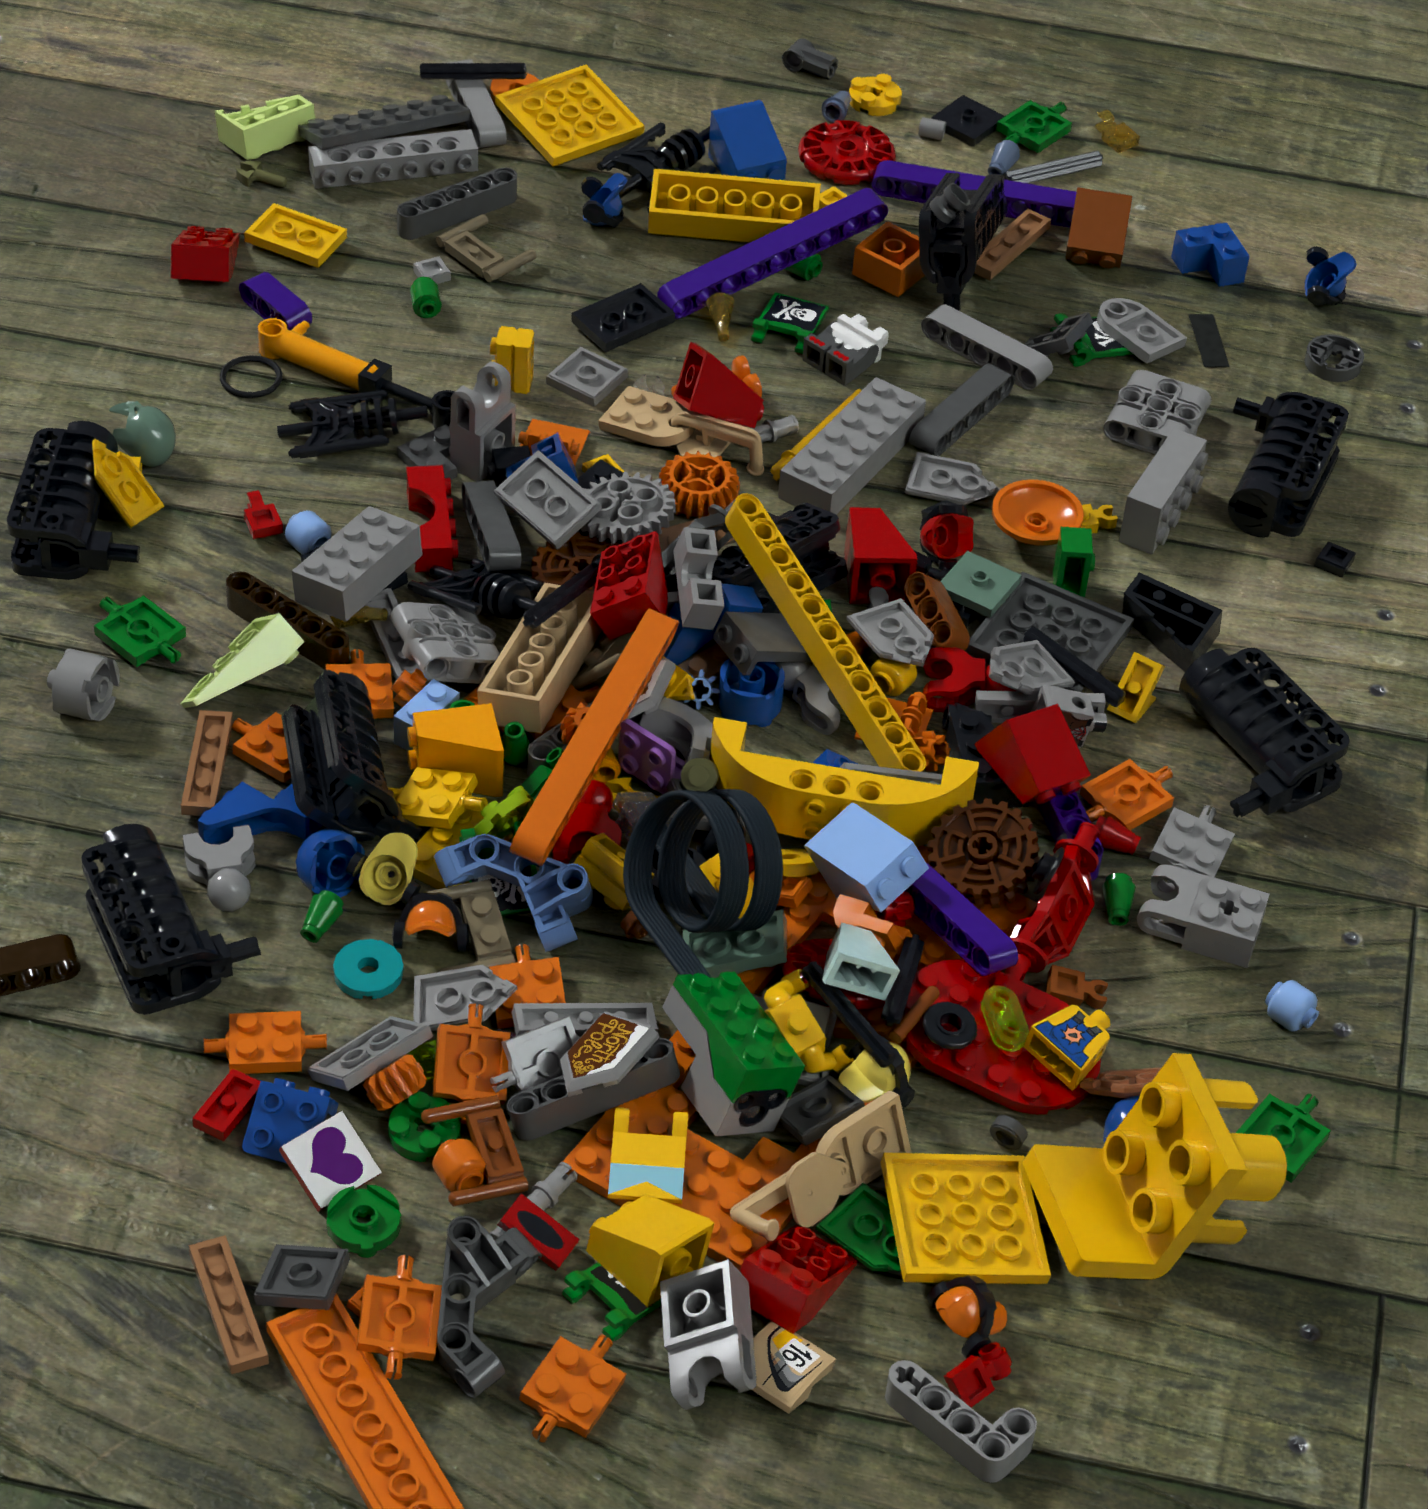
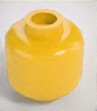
M879 658L872 665L870 673L884 695L897 697L915 682L917 667L911 664Z

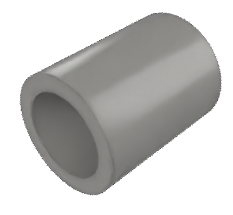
M922 117L918 136L943 140L946 122Z

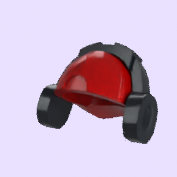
M950 502L939 504V508L932 510L921 521L919 540L922 552H925L932 561L939 564V569L951 570L959 561L952 558L973 550V518L954 514L964 512L963 504Z

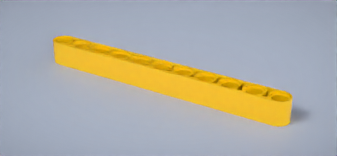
M748 493L738 495L725 517L726 527L878 766L923 772L926 767L924 755L760 500Z

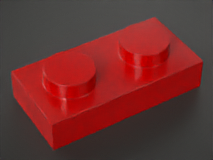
M232 1069L192 1118L193 1127L225 1141L254 1105L260 1081Z

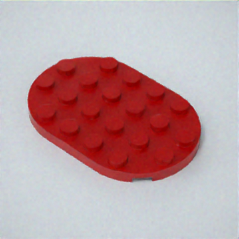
M965 960L940 961L925 966L916 972L905 1008V1014L929 986H935L938 988L940 995L931 1006L940 1002L959 1004L969 1010L977 1024V1035L972 1044L963 1049L951 1050L936 1045L925 1035L922 1027V1016L905 1037V1040L907 1042V1050L924 1067L1002 1106L1028 1114L1043 1115L1047 1114L1049 1110L1064 1107L1067 1110L1080 1103L1089 1094L1080 1088V1084L1072 1091L1023 1047L1032 1025L1070 1005L1001 971L982 976ZM941 1024L947 1031H958L952 1024ZM1101 1058L1084 1079H1097Z

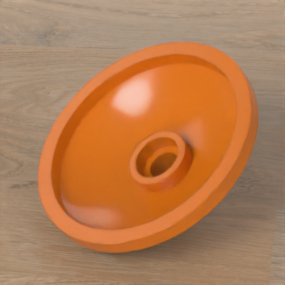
M1031 479L1008 484L996 494L992 504V516L997 526L1009 537L1028 545L1050 546L1058 544L1060 527L1081 528L1083 523L1084 511L1078 498L1068 489L1049 481Z

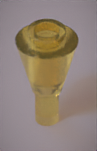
M722 292L710 296L706 301V305L717 327L718 340L725 342L729 340L728 326L735 300L731 295Z
M365 605L346 622L330 616V619L337 628L343 629L368 622L369 620L385 621L388 618V611L386 608H371Z

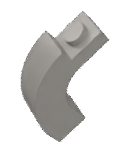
M663 696L657 710L646 716L643 712L641 713L639 726L678 749L685 758V764L695 758L710 760L713 724L702 714L683 703L666 698L665 696Z

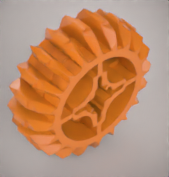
M699 451L696 454L685 452L683 457L675 455L674 460L666 461V465L661 468L659 473L662 485L668 484L669 491L674 492L676 515L685 514L687 519L691 516L697 518L709 516L708 507L711 504L719 505L725 509L737 498L740 490V481L736 468L731 467L730 461H723L722 456L712 457L710 452L706 455L700 454Z

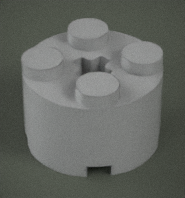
M68 648L57 668L52 669L47 677V686L52 689L53 710L57 713L86 720L101 721L105 719L115 704L116 697L111 696L113 685L119 686V667L115 660L106 656Z

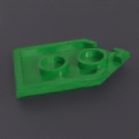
M862 1183L816 1225V1230L845 1249L847 1253L870 1270L901 1271L888 1200L866 1184Z

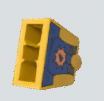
M1070 1005L1032 1025L1023 1047L1073 1091L1104 1054L1111 1038L1106 1031L1110 1027L1111 1022L1108 1015L1102 1010H1096L1091 1015H1088L1079 1006Z

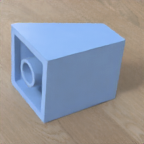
M850 803L804 845L836 898H838L839 894L866 901L870 903L873 910L878 912L886 909L929 869L913 841L856 803Z

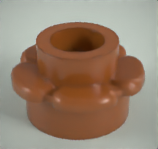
M632 910L623 918L621 928L625 931L628 939L633 937L642 939L648 934Z

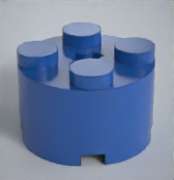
M730 658L727 659L721 666L719 680L720 693H718V705L722 711V717L724 719L747 722V725L769 726L772 723V719L779 714L782 708L785 681L783 668L781 667L780 669L775 662H757L752 673L749 676H744L734 663L730 661Z

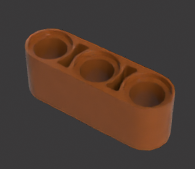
M921 572L910 574L905 581L904 591L915 614L934 634L932 645L936 647H957L965 651L970 643L969 632L942 582Z

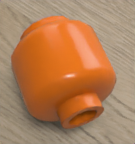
M450 1139L439 1146L432 1165L436 1175L448 1191L453 1192L481 1186L484 1181L486 1162L473 1142L468 1139Z

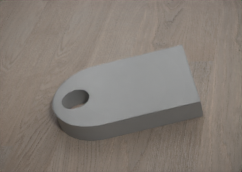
M1113 298L1106 300L1100 306L1097 315L1099 327L1146 364L1185 346L1186 336L1136 301Z

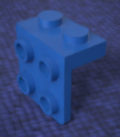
M275 1078L274 1083L261 1080L242 1148L248 1154L286 1163L279 1152L280 1147L324 1122L327 1115H336L339 1103L329 1097L331 1092L320 1088L309 1087L308 1092L295 1089L296 1083L284 1079Z

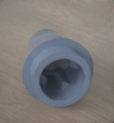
M839 91L826 99L822 104L823 117L832 123L835 120H844L851 102L850 94L846 91Z
M1003 140L995 146L988 168L989 175H1004L1019 160L1020 149L1016 143L1011 140Z

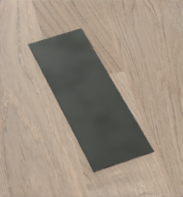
M1188 314L1204 367H1229L1214 314Z

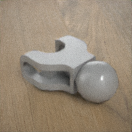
M775 662L785 672L784 690L793 691L792 699L799 703L803 721L814 730L826 736L836 731L840 724V712L833 704L839 703L815 665L811 666L810 663Z
M250 826L233 827V837L228 842L220 845L204 842L199 833L182 835L189 877L208 886V898L213 906L219 910L233 912L242 908L249 901L251 885L246 876L256 866L253 852L254 839Z

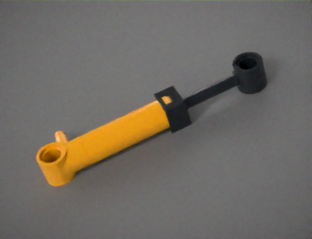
M268 318L259 323L258 342L261 356L268 359H285L359 390V393L377 390L388 391L389 394L420 407L427 406V410H430L432 415V425L435 429L445 424L450 425L451 396L454 391H439L432 398H429L393 383L392 365L375 358L369 363L304 336L310 327L307 321H302L292 330L287 329L286 323L277 318Z

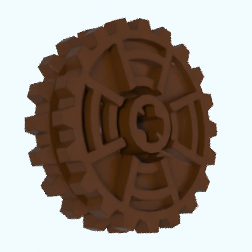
M576 532L558 550L546 541V548L539 547L536 551V556L532 558V579L543 583L564 584L591 564L592 559L596 555L601 554L602 551L612 546L610 539L607 538L603 542H599V538H596V536L590 538L589 533L587 536H582L580 532ZM594 584L592 587H590L588 590H593V591H594V589H595V584ZM532 590V592H534L535 599V597L538 594V591Z
M985 798L982 804H977L973 799L969 800L964 808L959 805L952 807L953 814L950 816L943 814L939 818L941 825L933 826L931 836L934 839L928 840L927 843L928 851H930L928 855L929 864L965 898L975 904L976 908L983 910L985 904H991L993 909L999 908L1001 901L1006 900L1008 903L1016 901V893L1025 894L1028 891L1027 882L1035 881L1031 875L1040 860V857H1038L1039 846L1036 831H1031L1033 827L1029 818L1022 819V811L1020 809L1010 810L1008 809V803L1004 801L995 805L992 803V799Z

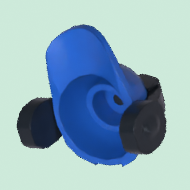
M613 174L604 185L595 177H586L582 181V192L590 198L582 207L583 220L595 226L610 225L614 228L624 219V212L619 193L628 181L623 174Z
M1321 247L1310 248L1307 250V261L1314 267L1309 271L1305 280L1307 299L1312 304L1318 306L1324 304L1337 305L1346 297V276L1356 268V260L1347 252H1341L1329 258V254L1325 249Z

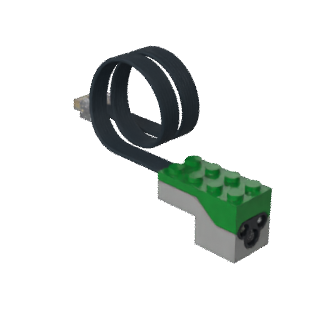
M713 789L707 792L674 790L658 798L652 792L617 793L612 807L619 815L616 823L628 841L623 867L626 897L637 919L678 973L662 1008L696 1054L681 1089L715 1137L774 1131L789 1101V1097H791L805 1068V1064L736 972H720L719 977L714 978L710 976L660 908L654 894L651 874L654 850L656 849L659 853L657 877L662 901L670 916L683 929L692 933L757 930L763 927L774 914L782 888V851L774 823L758 799L750 793L738 789ZM724 800L729 802L741 816L749 833L754 854V887L749 906L741 919L738 917L744 907L749 883L748 852L740 824ZM683 804V806L676 812V809ZM704 815L712 827L719 851V893L687 853L692 836ZM690 896L698 905V907L702 910L705 916L708 918L707 920H705L696 910L690 899Z

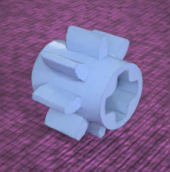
M700 669L699 677L697 678L688 673L694 679L692 686L697 685L699 680H702L703 686L709 688V692L704 693L702 698H697V692L693 691L695 697L693 701H696V709L698 710L701 708L702 701L705 700L712 706L714 702L710 696L712 693H720V690L713 688L712 682L717 677L705 678L704 669Z

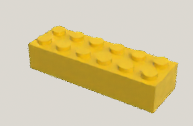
M654 169L649 206L648 233L750 243L819 210L821 184Z

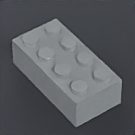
M1173 428L1127 496L1119 537L1120 543L1149 554H1153L1159 544H1165L1169 535V528L1176 527L1181 510H1187L1192 499V493H1198L1204 477L1200 475V472L1204 469L1208 459V453H1205L1207 440Z
M368 506L291 571L295 602L342 621H348L422 556L420 525Z

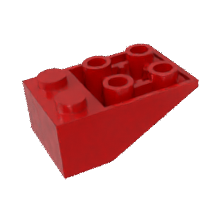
M188 226L187 230H183L171 244V279L229 282L233 276L240 233H233L231 228H216V232L204 231V227Z
M657 531L646 535H638L628 542L617 546L612 545L601 552L590 614L609 640L635 631L649 608L666 615L668 593Z
M794 1225L779 1235L774 1241H770L746 1257L740 1272L749 1283L751 1309L794 1334L811 1322L855 1268L858 1260L848 1255L842 1247L831 1245L820 1239L811 1229Z

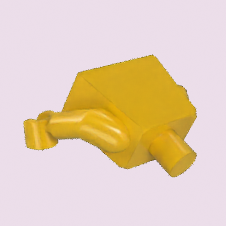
M797 969L782 977V981L765 992L764 1001L768 1009L764 1011L805 1064L804 1069L807 1072L818 1073L833 1069L839 1073L850 1065L854 1058H849L844 1050L847 1047L844 1044L839 1045L832 1052L825 1053L826 1037L803 997L797 994L809 988V983L805 984L800 977L802 970Z

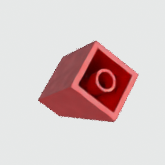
M690 342L673 399L689 411L755 428L757 421L761 420L764 413V400L713 354L698 344Z
M849 507L844 550L848 569L849 604H868L870 588L880 586L886 589L889 602L902 598L907 605H910L904 591V584L909 575L916 572L917 554L881 508Z
M1059 704L1007 719L974 744L977 751L1022 804L1036 800L1037 804H1042L1055 798V793L1061 791L1063 796L1072 794L1082 788L1080 783L1091 776Z

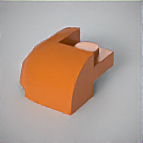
M839 894L833 910L834 922L838 929L843 922L872 931L897 965L905 938L913 937L910 930L896 926L892 922L879 919L869 902Z

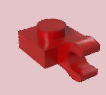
M259 490L247 492L249 504H247L248 509H244V519L252 538L257 539L283 533V523L274 503L265 505Z

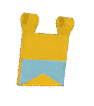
M615 1108L608 1198L636 1200L647 1194L668 1203L682 1204L688 1113L674 1112L672 1136L628 1133L629 1108Z

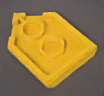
M94 439L92 441L95 480L130 529L165 507L129 455L121 451L115 453L107 449L106 444Z

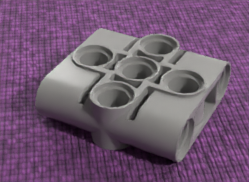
M1137 370L1132 374L1127 385L1119 390L1118 400L1103 426V432L1109 439L1156 454L1173 428L1196 436L1198 426L1211 404V396L1203 388L1150 371Z
M413 602L401 603L393 608L391 612V622L404 642L401 650L402 654L409 660L416 662L424 677L428 680L435 679L443 682L481 684L500 655L494 644L496 633L488 626L482 625L477 616L450 605Z

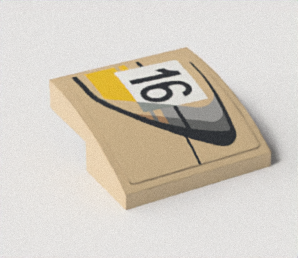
M771 1321L753 1337L757 1380L756 1387L751 1390L789 1414L808 1399L812 1387L832 1371L836 1358L797 1333L792 1334Z

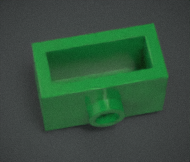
M1060 527L1053 567V585L1085 598L1090 571L1094 572L1095 569L1092 529Z

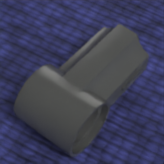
M803 38L798 39L782 55L784 66L793 72L803 69L830 80L838 68V59L815 49L810 41Z

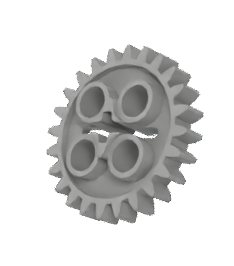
M624 472L622 477L618 478L616 474L612 473L611 479L607 480L604 477H600V484L590 482V489L583 488L601 504L602 509L581 530L582 532L588 531L590 538L598 535L599 542L609 538L611 544L614 545L617 540H622L625 543L638 535H646L653 531L662 534L661 527L669 528V521L674 520V513L676 512L674 492L669 491L668 484L662 485L660 478L652 481L650 474L640 478V472H637L633 477H629L628 473Z

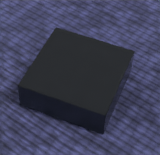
M1327 542L1316 558L1314 566L1343 578L1353 563L1356 553L1334 543Z

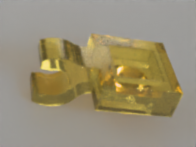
M1109 110L1098 113V117L1103 121L1097 123L1095 127L1099 132H1102L1101 139L1117 153L1139 144L1140 136L1124 122L1116 124L1114 116Z

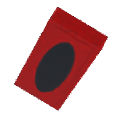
M522 1193L497 1224L505 1232L511 1228H517L542 1254V1257L539 1256L538 1258L555 1271L562 1265L580 1240Z

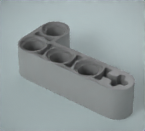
M907 1360L897 1361L890 1367L885 1392V1399L889 1406L977 1478L989 1483L998 1482L1031 1452L1037 1421L1030 1411L1023 1408H1012L1005 1412L994 1424H991L914 1362Z

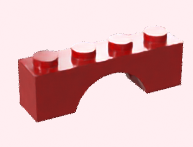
M443 465L406 467L408 508L430 519L427 523L420 526L422 556L414 562L415 572H430L433 565L453 571V558H458V541L451 538L456 537L455 518H449V516H453V498H447V496H451L450 477H444Z

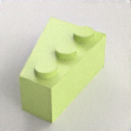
M300 95L265 101L266 106L250 109L249 104L240 106L241 111L224 114L223 109L215 111L219 141L246 160L257 159L267 152L278 151L291 143L305 141V139L299 136L298 125L308 124V120L315 119L314 104Z

